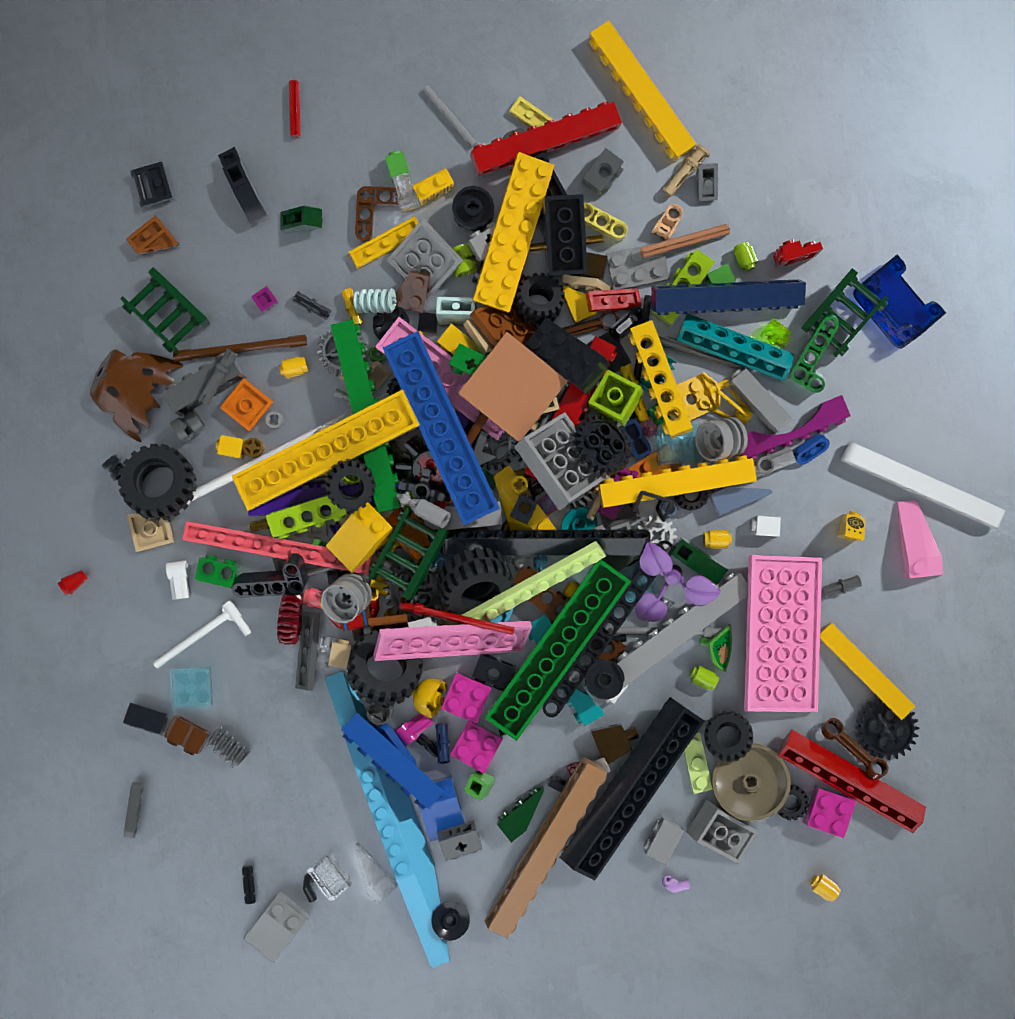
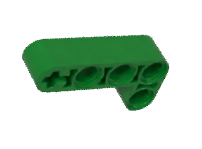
M827 314L821 319L791 370L792 380L814 393L821 392L825 387L824 376L813 369L838 330L839 320L834 314ZM832 319L835 326H830L827 333L824 332L827 327L826 321H831ZM817 336L825 338V342L822 345L815 343L814 339ZM806 353H813L815 359L807 361L804 358ZM797 369H802L805 371V375L799 378L795 376L794 372ZM813 379H820L822 384L819 387H814L811 385V381Z

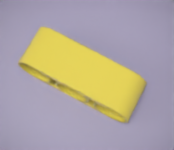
M584 203V209L590 212V215L585 217V225L616 242H620L626 237L628 230L624 222L589 203ZM602 218L606 220L607 224L599 226L596 221ZM619 227L623 230V234L616 235L613 229Z

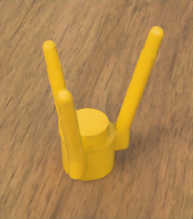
M732 388L728 390L740 406L719 390L718 394L736 409L733 413L736 416L734 418L739 419L745 425L754 414L750 411V407L741 400ZM718 409L712 411L725 418L733 417Z

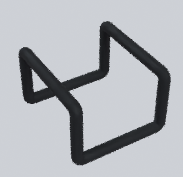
M646 491L639 493L634 506L632 503H628L631 511L635 513L643 495L658 499L656 511L662 522L666 521L673 505L671 499ZM662 501L669 503L664 516L659 509Z

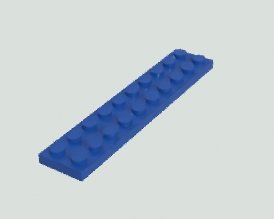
M416 331L383 347L401 390H404L420 424L418 427L463 525H467L499 510L500 507L419 332Z

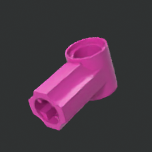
M419 713L409 722H405L398 727L395 733L406 747L434 722L431 718Z

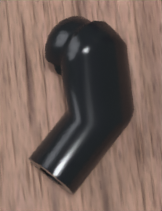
M315 872L305 874L303 880V891L310 903L317 899L312 887V883L317 882Z

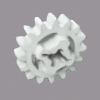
M656 515L654 520L651 516H648V522L643 519V526H637L638 529L649 531L651 539L654 536L653 531L656 533L663 530L659 535L660 540L655 539L651 543L657 544L659 541L665 540V533L668 531V541L673 546L676 545L672 540L677 538L676 535H673V532L677 529H671L672 521L668 523L666 521L662 522L659 515ZM660 523L662 524V526L660 528H654V526L651 524ZM666 544L660 545L663 550L669 551Z

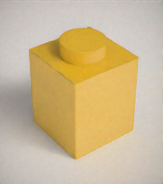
M221 435L220 439L216 441L215 450H218L217 454L243 459V444L246 440Z

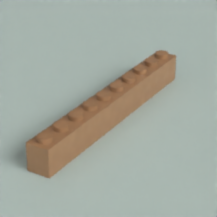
M585 757L581 759L484 920L489 930L507 939L515 931L518 920L525 915L527 906L535 898L538 887L546 880L550 867L552 868L555 865L559 852L564 850L566 841L575 832L579 819L584 817L588 804L595 799L597 789L605 782L607 772L602 766Z

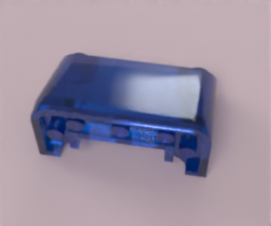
M897 254L862 282V284L880 299L885 295L888 297L886 300L888 302L887 306L881 312L877 310L871 319L895 347L902 349L921 336L944 316L946 312L934 301L928 302L926 305L901 276L906 271V265ZM854 289L853 296L855 300L869 314L876 305L857 289Z

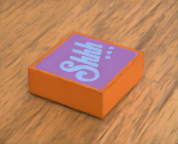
M545 494L536 501L546 516H549L558 509L548 494Z

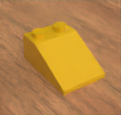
M368 502L366 507H359V510L354 511L326 545L332 554L351 573L385 545L394 531L393 527Z

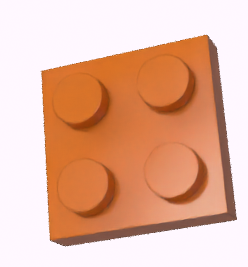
M243 378L220 408L251 432L274 402Z

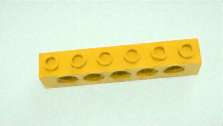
M651 320L630 328L631 334L628 336L632 346L636 345L638 352L635 355L638 363H643L645 370H642L645 381L649 380L651 388H648L651 398H656L658 405L655 406L659 417L663 416L665 423L662 424L665 435L669 434L672 439L693 431L691 421L653 321ZM644 341L652 343L648 349L642 348L641 344ZM652 358L659 361L654 367L648 365V361ZM662 376L665 378V382L663 384H656L654 382L655 378ZM664 394H669L672 396L670 402H663L661 397ZM676 412L679 417L673 421L668 418V414Z

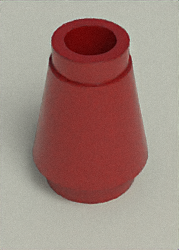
M81 570L61 578V581L57 584L67 596L68 594L72 595L88 578Z

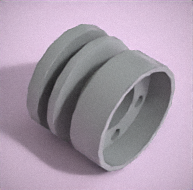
M729 417L703 422L696 431L695 441L696 447L704 459L717 461L737 457L744 453L747 447L748 436L743 423L737 418Z
M347 573L342 575L323 592L321 597L322 609L331 620L338 623H348L354 620L370 604L372 598L371 588L368 582L357 574Z

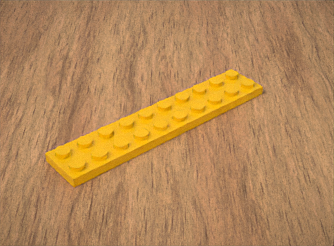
M401 390L232 475V479L247 511H251L327 473L334 464H338V461L353 460L417 428L420 424L404 390Z

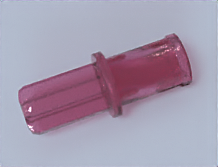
M653 420L643 424V436L650 438L656 434L657 424Z

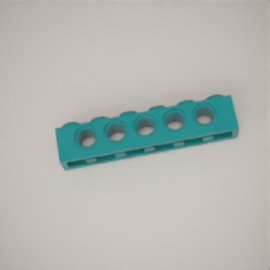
M688 313L685 316L677 338L679 342L785 381L794 358V353Z

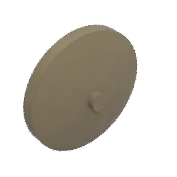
M753 743L751 750L744 758H740L739 761L727 762L725 760H718L713 771L712 786L719 805L729 815L742 821L757 822L774 816L782 809L790 793L791 780L786 763L774 750L767 746Z

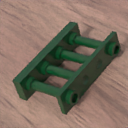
M152 267L148 271L151 276V282L130 302L122 296L120 298L124 304L122 307L129 314L133 312L164 342L162 346L169 353L173 351L178 355L180 352L175 345L195 326L201 325L205 329L210 322L164 276ZM161 287L164 290V295L142 315L135 307L151 291ZM174 299L178 303L176 305L177 308L157 327L148 321L169 300L172 301ZM188 312L191 315L190 321L174 337L168 340L162 332L182 313Z
M853 268L801 327L806 333L809 330L813 332L819 324L817 320L822 315L834 314L839 320V327L850 335L843 344L834 337L829 344L837 350L833 355L835 357L838 355L843 356L849 349L848 343L877 310L881 312L888 304L886 301L888 297L886 295L880 299L858 281L859 278L856 276L858 272ZM847 285L853 286L876 305L869 314L845 296L846 293L843 290ZM835 300L843 303L863 320L856 329L832 311L833 308L830 305Z
M406 508L405 511L402 510L397 518L399 522L378 561L371 565L369 578L376 579L379 575L402 588V591H404L403 597L413 600L450 531L444 528H439V530L431 529L411 518L412 510ZM408 524L430 536L431 540H433L431 545L425 548L402 535L401 532L405 525ZM396 541L422 554L421 557L423 559L421 563L414 564L392 552L391 550ZM387 558L412 571L414 576L411 581L406 582L382 569Z

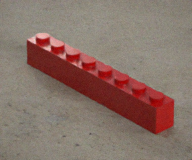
M606 101L598 104L597 108L591 109L588 107L581 110L579 114L573 115L570 113L563 116L561 120H549L544 123V126L537 127L535 125L529 127L526 132H514L505 139L496 138L491 141V144L485 146L484 144L476 145L471 150L470 157L479 177L514 165L518 152L536 157L543 152L546 154L619 129L622 121L615 102L608 103Z
M595 336L590 347L603 355L612 364L617 355L614 352L616 346ZM597 383L588 395H585L570 384L559 405V410L556 411L552 420L565 412L575 427H577L581 422L579 420L581 414H586L590 407L588 401L598 387L596 386ZM527 466L524 475L539 482Z
M792 729L782 740L778 756L911 833H914L923 824L926 806L879 779L870 778L862 769Z

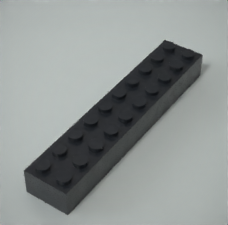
M669 697L559 858L574 871L595 881L705 720Z

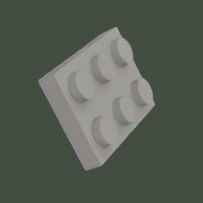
M644 246L606 253L613 290L630 289L670 280L665 253L643 258L640 248Z

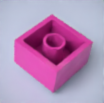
M456 672L441 709L477 724L492 686L480 683L469 676Z
M468 721L450 755L485 773L503 737L478 723Z
M815 786L803 823L809 827L844 838L856 801L850 797Z

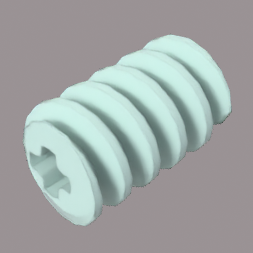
M362 289L360 293L356 291L354 294L355 310L357 313H392L396 307L395 290L390 289L388 292L387 289H383L381 292L380 289H376L374 292L373 289H369L367 292L366 289Z

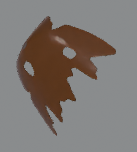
M116 349L112 350L96 372L90 389V397L103 412H114L113 422L128 436L141 442L140 437L137 435L140 431L133 424L131 418L147 428L150 427L146 411H151L152 408H160V405L150 393L151 390L155 389L152 383L157 382L165 386L172 384L174 380L166 372L181 368L183 364L154 354L136 352L126 357L124 353ZM103 367L101 374L98 376L100 369ZM148 368L153 370L154 373L152 376H147L142 373V369ZM107 371V376L103 377V374ZM109 386L115 387L119 393L118 397L107 392Z

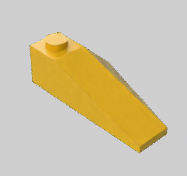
M509 465L493 475L509 530H556L539 505H537L528 525L511 518L510 514L519 495L531 494L528 490L521 494L515 493L512 490L511 481L517 475ZM520 479L517 483H514V487L517 486V490L525 487ZM522 503L519 506V511L524 514L528 513L530 505Z

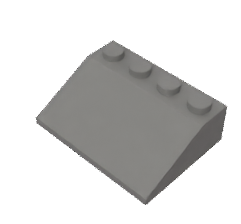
M565 412L530 433L514 446L559 511L609 477L607 474L601 476L600 471L594 474L593 468L587 470L588 464H581L582 457H576L579 451L573 450L577 445L572 443L575 439L573 434L576 432V427Z

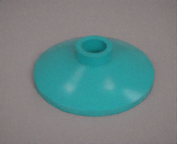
M573 508L564 516L561 530H592L598 525L597 516L595 515L594 520L591 521L586 518L590 510L589 508Z

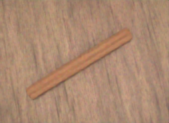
M727 224L644 246L640 248V253L643 258H648L730 234V227Z

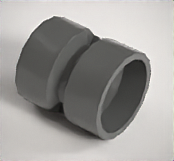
M194 409L186 412L184 418L178 417L170 422L173 431L182 443L191 440L193 434L199 435L207 429L201 417Z
M371 702L367 708L369 721L376 725L388 722L393 715V706L388 707L387 703H383L382 707L376 706V702Z

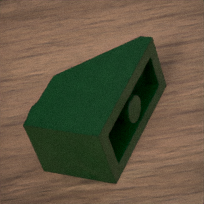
M300 206L280 212V231H312L322 228L323 218L322 209Z

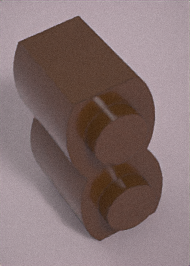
M175 715L164 737L167 738L169 744L173 746L181 745L184 747V752L194 755L202 751L211 732L180 715Z

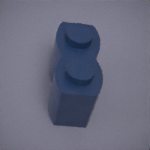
M632 419L625 426L621 425L623 427L621 432L627 433L625 439L631 441L628 444L632 448L630 453L633 458L638 461L650 455L651 446L649 441L643 436L639 422Z

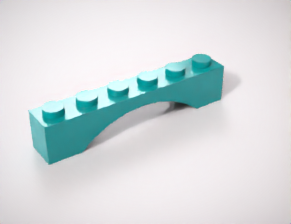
M546 614L531 622L532 629L528 637L529 640L534 639L537 644L551 625ZM560 687L559 691L563 689L565 694L567 695L568 689L566 687ZM578 688L567 702L569 707H574L576 713L573 715L579 724L583 722L584 726L605 715L601 707L596 706L589 694L584 693Z

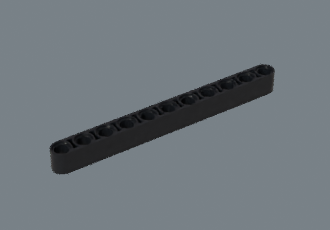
M643 529L448 530L450 532L440 549V553L442 555L454 556L457 553H463L464 550H474V548L479 547L481 549L490 548L502 555H571L597 541L605 555H642L647 542H651V534Z
M666 540L659 541L656 545L660 547L661 544H666L669 548L667 554L671 556L674 549L673 545ZM639 567L631 578V583L542 705L546 716L553 718L561 712L585 678L584 675L589 666L600 657L656 576L648 575ZM640 575L646 578L644 586H639L636 582L637 577ZM629 591L635 594V599L632 602H627L625 599V595ZM617 607H622L624 610V615L621 618L614 616V610ZM606 623H611L613 626V630L609 634H605L602 630L603 625ZM594 639H599L602 643L601 647L597 650L591 647ZM583 655L590 656V663L588 665L580 664V658ZM571 671L579 673L577 681L569 680L568 676ZM560 687L568 689V694L565 697L557 695ZM549 703H554L557 709L555 712L549 713L546 711V706Z

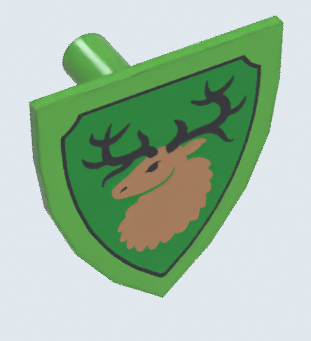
M730 624L713 639L702 637L700 641L701 645L709 646L714 665L724 672L727 670L732 650V630Z

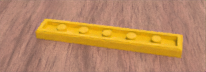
M833 623L820 633V640L900 720L916 707Z

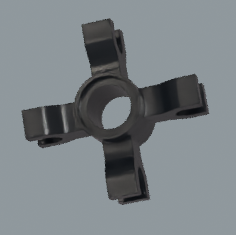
M430 466L423 468L422 477L418 483L402 479L398 489L412 492L416 499L425 500L431 497L443 502L447 495V491L433 488L430 482L433 467ZM419 486H424L427 489V494L420 493Z

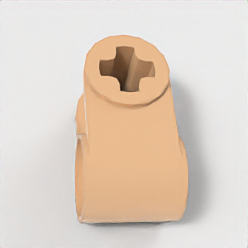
M677 204L669 205L651 233H656L664 238L665 241L669 240L683 215L682 208ZM675 210L679 216L673 219L669 216L668 212Z

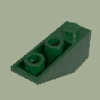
M683 536L680 537L673 547L672 556L715 584H718L728 571L725 566Z
M543 786L540 788L534 787L528 792L529 796L526 799H519L513 804L514 808L511 811L505 810L497 817L499 819L497 821L498 827L511 843L527 831L544 792Z

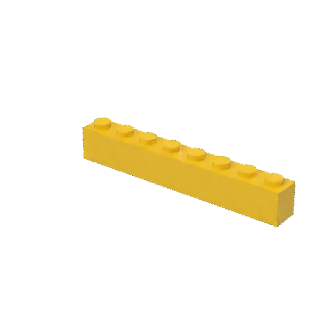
M608 20L593 30L589 37L590 46L594 51L597 50L599 52L601 62L605 66L608 65L611 69L610 73L616 82L619 81L622 85L623 93L627 97L630 96L635 110L642 113L647 127H652L656 140L664 144L668 157L678 161L694 150L696 146L695 141L611 22Z
M747 455L735 457L736 461L728 462V459L717 460V464L710 466L709 462L697 464L698 468L690 469V465L678 467L679 471L671 472L670 468L659 470L660 474L652 475V472L641 473L640 478L634 479L633 475L621 477L622 481L614 482V478L602 481L603 484L598 485L602 508L634 503L641 491L669 497L755 482L757 478L753 458L747 459ZM643 495L641 501L651 500L655 498Z

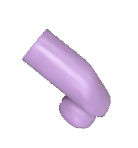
M670 875L664 876L662 880L663 886L672 893L690 889L688 880L678 882Z

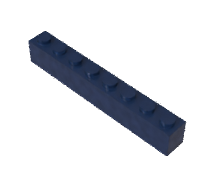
M800 279L651 286V309L657 315H669V312L687 314L688 311L702 314L706 313V310L722 313L725 312V309L741 312L743 308L760 311L762 307H768L770 310H779L782 306H787L788 309H797L798 306L805 305L806 282Z

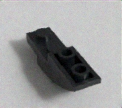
M233 147L219 154L218 157L223 166L224 174L249 223L253 224L268 216L238 150Z

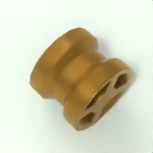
M249 438L244 442L243 450L246 455L257 458L263 454L264 445L256 438Z

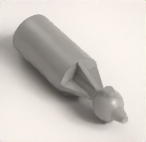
M407 491L405 494L396 495L401 503V507L409 505L415 515L440 528H444L448 524L451 516L450 512L424 499H411Z

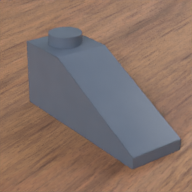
M721 487L712 489L713 493L708 496L717 516H720L773 492L771 489Z

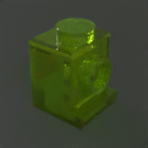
M774 318L759 336L763 337L765 335L768 337L767 341L770 344L784 348L791 340L789 336L792 332Z

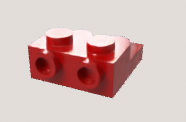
M792 239L783 242V245L773 253L775 263L779 264L781 268L816 257L823 250L821 242L815 243L814 241L805 243L802 247L800 240L794 242Z

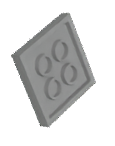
M425 219L417 224L387 259L404 279L407 278L411 271L431 275L427 301L464 261Z

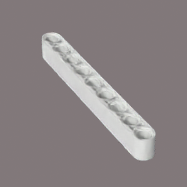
M849 442L841 458L843 462L989 527L998 529L1004 516L1005 510L858 444Z

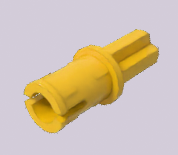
M351 288L344 289L341 293L346 305L345 311H348L350 320L353 319L355 324H363L364 321L361 314L357 313L354 307L353 290Z

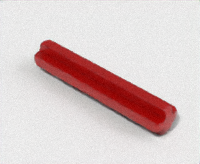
M298 80L289 81L291 137H299L301 135L300 83Z

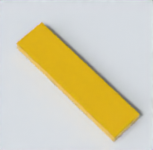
M414 216L349 251L348 253L357 269L397 249L419 223Z

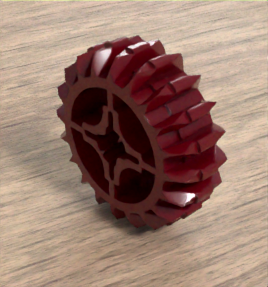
M283 595L281 598L277 621V639L279 643L284 645H295L299 640L303 613V598L301 595Z

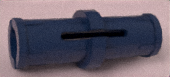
M446 723L435 725V747H437V762L439 764L450 763V740H448V724Z

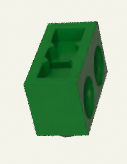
M206 554L205 558H199L194 580L232 589L239 574L240 566L235 565L236 561L225 559L224 562L217 561L216 556ZM208 563L213 567V571L210 574H207L204 570L205 565ZM225 568H229L232 572L231 577L228 579L223 576Z

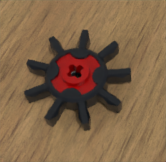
M407 441L404 446L415 458L411 463L397 462L396 469L410 470L413 479L409 481L418 483L421 480L423 468L425 466L434 467L436 464L428 446L419 450L413 443ZM438 468L436 470L433 469L430 482L433 488L447 491L445 500L448 503L452 498Z

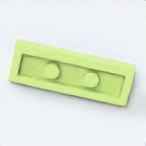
M698 732L684 751L694 794L713 790L701 734Z

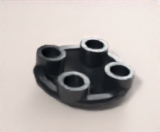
M398 306L395 307L392 313L378 312L373 317V331L379 340L382 339L398 317L411 325L407 314Z

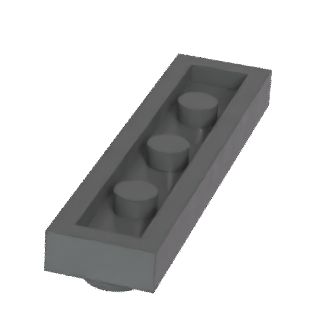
M302 613L295 685L297 689L313 691L320 613Z

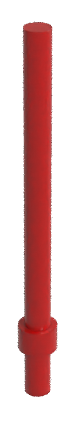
M400 602L399 609L414 612V615L422 616L423 614L513 635L515 627L424 607L423 604Z

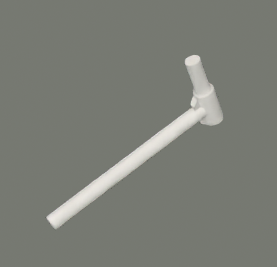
M230 600L223 605L222 614L154 661L153 665L158 669L227 619L235 621L245 637L252 632L242 619L241 613Z

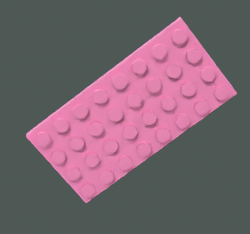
M749 555L744 711L818 712L822 558Z

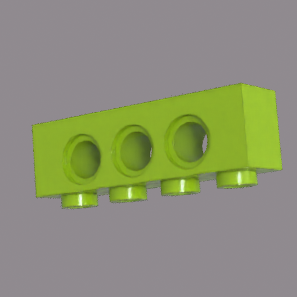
M697 249L694 253L689 252L684 260L686 262L684 268L681 269L679 267L673 275L675 281L672 285H677L678 283L685 285L701 284L715 261ZM688 268H695L697 275H689ZM653 311L651 315L671 327L679 314L669 312V315H657Z
M328 495L269 513L266 515L272 537L278 536L279 539L290 536V532L297 531V533L307 531L308 526L315 525L317 528L326 525V521L334 519V522L345 519L348 511L344 508L341 510L337 505H333ZM322 506H330L331 514H323ZM304 511H310L313 519L310 521L305 520L303 517ZM285 518H293L294 526H287Z

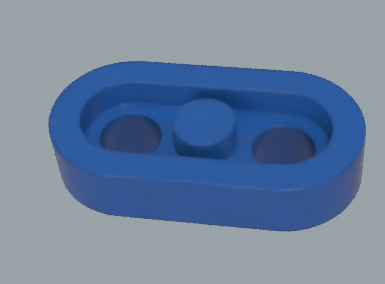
M823 434L812 437L795 449L793 453L795 461L800 465L809 463L828 449L829 440Z

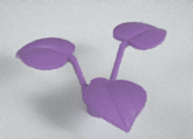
M647 542L640 557V567L651 576H656L659 573L662 576L665 575L666 582L657 598L650 592L643 594L635 606V613L639 619L656 622L666 616L667 605L660 599L668 585H677L681 582L683 589L687 590L685 599L689 603L699 606L714 601L720 595L721 590L704 576L696 575L689 578L686 586L684 577L681 576V567L673 565L671 557L662 548Z

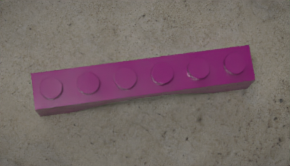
M840 395L821 403L811 419L792 432L777 435L762 434L755 431L747 433V447L740 456L747 455V459L753 458L754 460L758 458L757 454L761 452L767 455L776 451V446L782 444L784 448L794 444L793 439L799 437L800 440L811 437L810 433L817 430L818 433L828 430V425L835 423L838 426L847 422L846 418L851 415L843 396Z

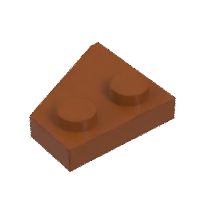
M156 215L126 238L138 255L180 245Z

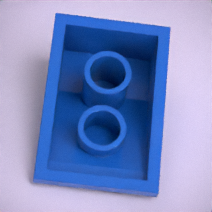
M452 775L433 780L444 791L443 795L429 810L426 807L423 810L419 807L430 842L438 840L437 831L465 823Z

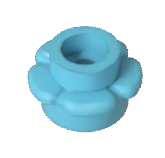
M537 555V557H534V568H537L539 572L548 568L547 555Z

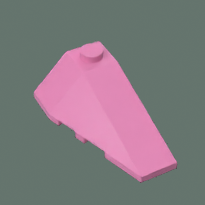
M917 500L897 502L904 578L943 575L941 553Z

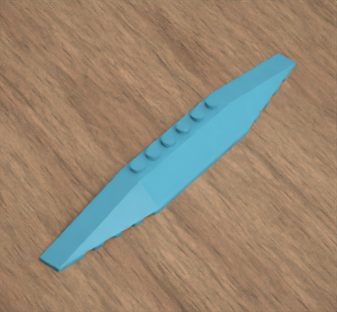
M341 671L325 677L341 728L358 713L376 729V725L369 721L365 706L356 695L355 690L351 689L350 682L344 672ZM346 740L355 770L393 873L430 966L433 968L449 962L447 940L438 937L431 924L433 912L441 904L435 865L410 796H407L400 789L402 785L397 780L393 783L385 776L388 773L383 768L377 769L371 763L373 759L368 754L364 757L357 750L359 746L354 741L350 744Z

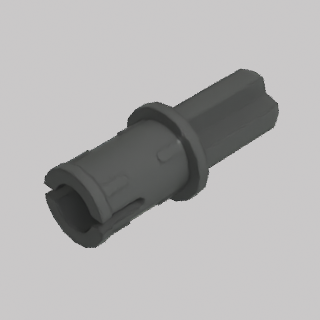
M855 575L845 580L839 579L838 582L826 585L822 589L824 595L830 597L839 593L845 594L848 590L861 587L862 582L860 577Z

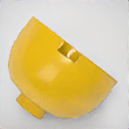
M434 678L421 681L412 694L415 709L428 718H432L431 715L436 716L445 701V697H442L443 691L447 692V684Z

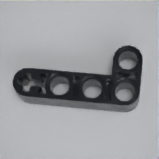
M292 553L288 556L283 570L241 573L237 576L232 586V593L239 598L301 594L308 581L305 561L300 554Z

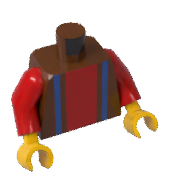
M376 588V593H372L370 604L354 620L348 623H338L330 618L329 620L338 629H342L343 632L352 630L354 641L360 640L361 636L364 635L363 628L369 626L368 618H376L380 610L379 588Z

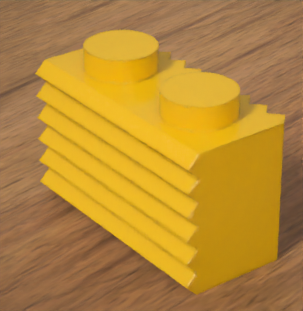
M446 168L412 185L421 206L428 202L431 203V200L434 201V199L441 197L444 193L447 194L448 191L451 192V189L454 190L455 188L454 182Z

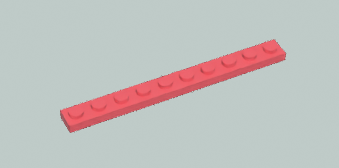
M186 521L182 539L185 541L287 559L290 554L298 553L303 557L305 563L349 571L327 547ZM373 556L354 572L369 575Z

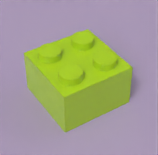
M607 370L588 403L592 410L608 418L610 417L611 420L625 426L644 392L641 386Z

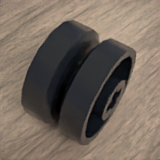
M464 187L453 199L454 221L464 231L475 233L478 230L483 231L493 221V198L482 187ZM476 208V211L471 212V209Z

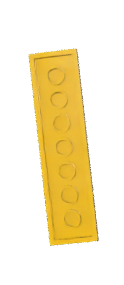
M520 152L517 153L472 301L506 313L510 312L542 208V197L546 195L555 165Z

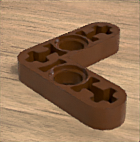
M361 187L357 192L355 234L357 239L363 243L372 239L374 206L406 207L411 204L413 199L410 190L398 187ZM365 191H368L369 195H374V191H377V201H374V197H368L367 200H364L361 195ZM382 192L390 194L388 201L380 200L379 196ZM393 192H396V196H402V193H406V196L409 198H406L405 202H402L401 198H395L396 202H393ZM362 210L370 211L368 219L360 218ZM359 223L366 224V231L369 234L365 238H362V235L359 234V232L363 231V225H359Z

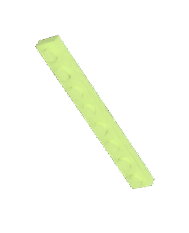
M597 541L464 613L463 616L490 621L551 586L564 581L571 575L582 571V569L598 562L606 557Z

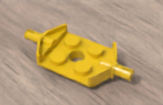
M703 372L677 384L690 421L720 407L718 391L731 385L730 382L727 383L729 379L726 378L721 382H716ZM664 394V402H670L672 396ZM687 395L694 397L693 405L686 401ZM670 412L668 414L674 420L678 419L679 417L678 413L676 412Z

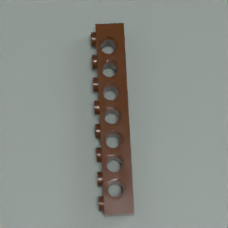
M523 566L514 577L515 585L537 574V572L530 566L527 568ZM550 587L531 597L529 601L554 621L558 615L556 612L557 607L565 605L567 597L559 590L555 593ZM546 592L552 595V601L548 604L543 603L541 600L542 595ZM602 627V630L605 634L610 633L604 627ZM594 639L591 643V647L594 650L599 649L602 645L599 639ZM611 640V650L607 653L602 652L599 659L616 663V657L625 652L624 649L627 646L619 640L616 642Z

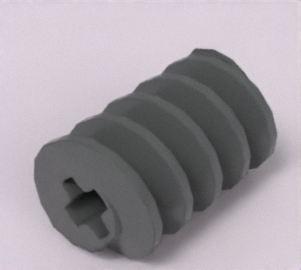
M221 726L211 736L207 747L210 748L215 745L213 752L216 753L220 750L219 757L222 758L226 755L224 762L232 761L230 767L234 768L248 756L250 751L244 754L245 746L238 748L240 742L232 743L234 736L226 738L228 731L221 733L223 727Z

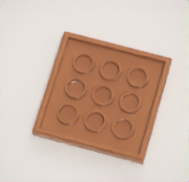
M506 332L458 394L517 442H520L568 381Z

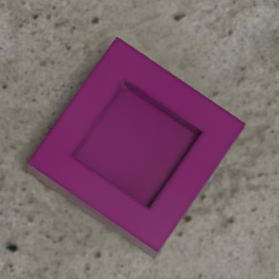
M267 286L251 296L262 313L278 303Z

